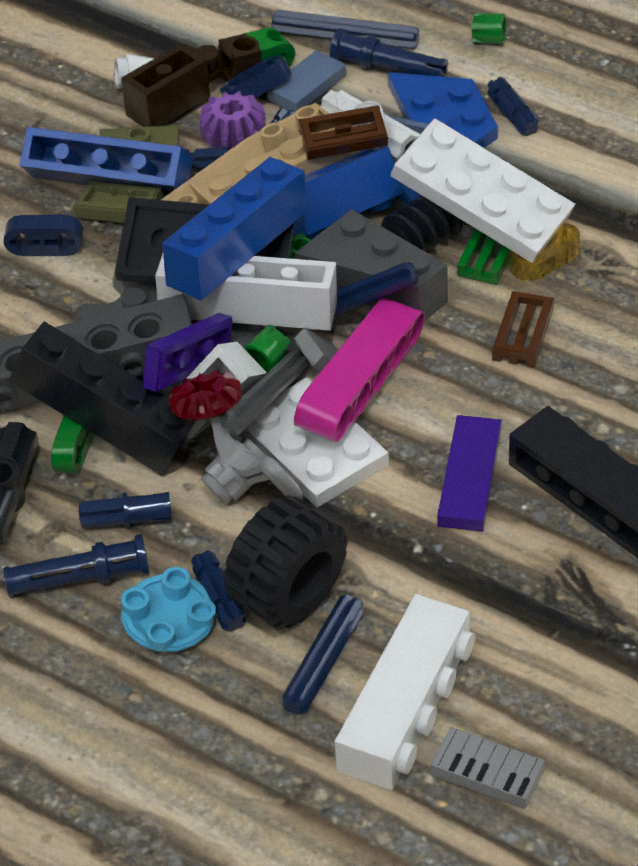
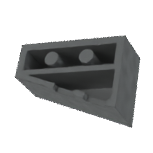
M352 209L294 253L295 259L336 262L337 290L401 263L411 262L418 274V282L385 297L424 311L425 320L448 302L447 264ZM380 299L368 303L370 305V311L373 309V307L377 304V302Z

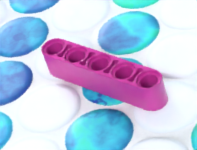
M387 297L381 298L305 390L295 410L294 425L334 442L341 440L416 343L424 324V311Z

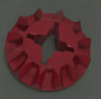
M214 370L210 374L203 375L199 372L197 377L192 379L185 378L182 385L174 387L171 390L172 396L168 400L173 414L177 417L190 420H207L224 414L238 403L242 396L240 381L234 378L233 373L220 374L219 371Z

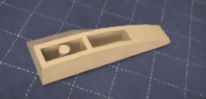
M317 103L299 108L294 114L277 123L264 126L259 132L244 139L161 200L210 205L269 157L282 160L287 164L305 170L306 175L360 151L307 160L302 135H300L298 119L329 114ZM331 128V129L324 130V131H319V132H313V133H311V134L321 133V132H326V131H332V130H335V128Z

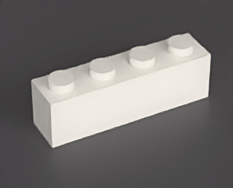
M162 254L155 275L157 300L184 294L166 286ZM254 256L201 301L187 294L184 295L192 320H204L217 313L232 316V323L263 326L274 325L306 328L308 330H331L337 306L336 262Z
M415 593L335 740L336 770L338 772L393 790L401 773L408 774L411 771L417 755L416 744L421 734L428 736L431 732L437 715L436 706L440 698H447L450 695L456 679L455 669L459 661H467L472 652L475 634L470 632V611Z

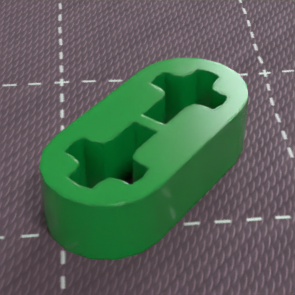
M63 416L52 446V469L55 472L78 474L95 434Z

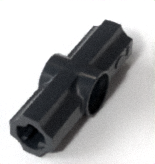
M8 422L5 427L0 428V545H3L14 513L25 502L23 486L38 445L37 432L20 422Z

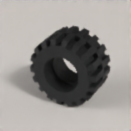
M286 495L281 499L276 498L272 500L266 507L263 506L256 512L235 539L232 549L227 556L226 569L223 573L225 592L230 595V598L276 629L293 627L297 622H302L316 610L337 581L347 554L348 540L345 536V530L297 497Z

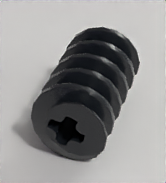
M422 195L420 198L410 201L408 205L400 207L395 213L384 217L381 223L383 228L423 251H426V249L432 250L437 247L438 242L442 243L449 240L451 234L460 233L463 225L470 226Z

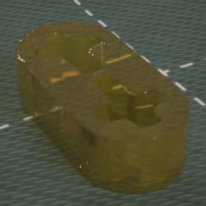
M564 222L533 263L510 251L511 273L520 280L535 281L572 261L578 256L580 250L579 230L576 226Z

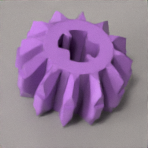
M240 91L234 95H228L226 92H223L220 98L209 97L208 104L201 107L200 134L203 136V142L209 143L210 148L227 147L228 150H231L244 139L259 132L266 126V115L263 105L256 102L254 95L243 97Z

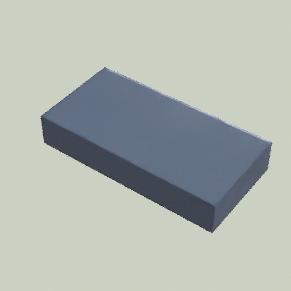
M316 50L290 70L292 74L287 80L267 91V99L287 110L293 109L296 112L299 108L308 106L345 77L346 64Z

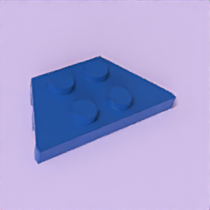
M388 73V87L404 119L430 124L435 118L483 148L498 139V126L473 79Z

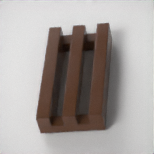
M379 105L298 119L300 135H302L307 160L388 146V135ZM374 122V123H371V124H365V125H360V126L351 127L352 125H358V124H363V123ZM331 128H335V130H332V131H326V132L311 134V133H313V132H319V131H324V130H328V129H331Z
M512 291L492 349V361L501 362L502 356L509 357V364L518 365L519 359L526 360V367L535 368L554 310V298ZM520 303L527 304L514 344L508 345L507 341ZM541 306L542 308L529 348H525L524 344L536 308Z

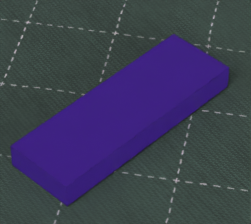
M217 313L147 344L143 387L157 392L188 377L218 344L231 342L232 316Z
M457 415L437 514V527L484 532L501 436L502 419Z

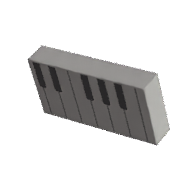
M450 727L430 765V775L526 809L544 772L545 760Z

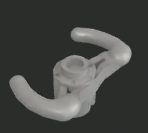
M224 414L206 420L213 430L217 457L205 468L207 473L201 480L226 505L232 499L237 501L253 484L270 480L284 496L291 495L303 500L301 488L278 462L271 457H267L249 438L242 444L243 436L241 434L230 435L228 428L221 426L220 420Z

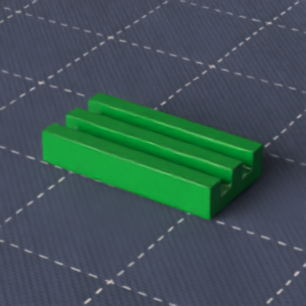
M475 228L457 264V275L497 285L513 251L502 245L490 271H484L498 243L489 237L474 267L471 268L487 236Z

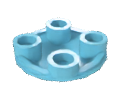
M171 567L166 569L163 574L144 579L136 586L125 590L121 596V622L127 635L140 646L155 651L177 652L195 646L208 636L216 621V605L210 600L204 586L197 580L191 579L189 572L181 567Z

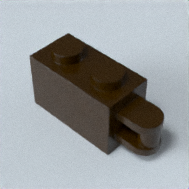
M180 43L123 76L121 82L126 115L143 127L163 126L210 97L209 83L216 80L221 74L218 49L212 45H203L193 51Z

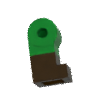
M272 27L220 39L218 43L220 75L226 82L257 63L275 55H283L289 67L296 55L292 44L277 29Z

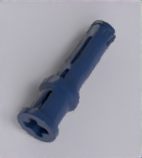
M338 28L331 42L330 57L338 61L345 60L360 64L361 68L365 70L373 69L376 66L406 74L445 77L441 75L442 72L447 74V59H440L381 44L376 36L369 35L367 38L348 34L344 28Z
M135 535L133 541L107 546L103 542H98L95 546H91L92 551L50 558L14 567H4L3 572L8 596L11 597L15 594L55 588L97 579L98 583L109 584L112 578L141 573L143 577L150 576L143 535ZM131 556L134 557V558H132V559H127V560H122V561H117V562H113V561H112V560L121 559V558H126V557H131ZM94 564V566H92V567H87V568H81V567H80V566H84V565ZM69 568L72 569V571H67V572H62V573H57V574H52V575H47V576H42V577H37V578H33V577H32L33 575H38V574H43V573H48V572H54V571H59V570H64V569H69Z

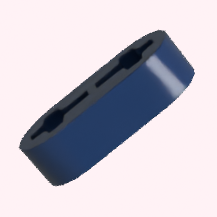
M275 55L228 80L219 90L222 95L223 92H226L228 95H234L240 91L243 97L254 95L257 98L287 80L292 73L284 56Z
M18 215L10 218L6 223L3 243L10 253L17 256L73 255L81 248L83 226L77 218L70 215Z

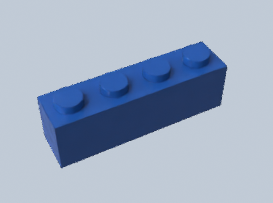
M27 127L19 166L38 179L87 185L89 181L157 187L162 188L163 194L167 196L190 179L194 159L181 146Z
M389 147L366 149L306 174V213L297 220L295 237H297V234L302 233L305 234V237L312 240L321 233V229L332 225L351 209L358 213L367 209L370 212H377L392 206V198L405 192L402 183L390 176L395 163Z
M272 157L267 158L162 242L166 286L201 301L306 213L305 170L287 164L282 160Z

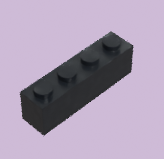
M43 321L22 348L8 380L161 476L164 475L183 447L197 421L177 417L171 410L167 396L158 391L154 392L145 389L141 380Z
M549 406L543 408L509 434V465L638 558L637 465L626 461L612 451L606 443L596 440L579 428L572 419L562 416Z

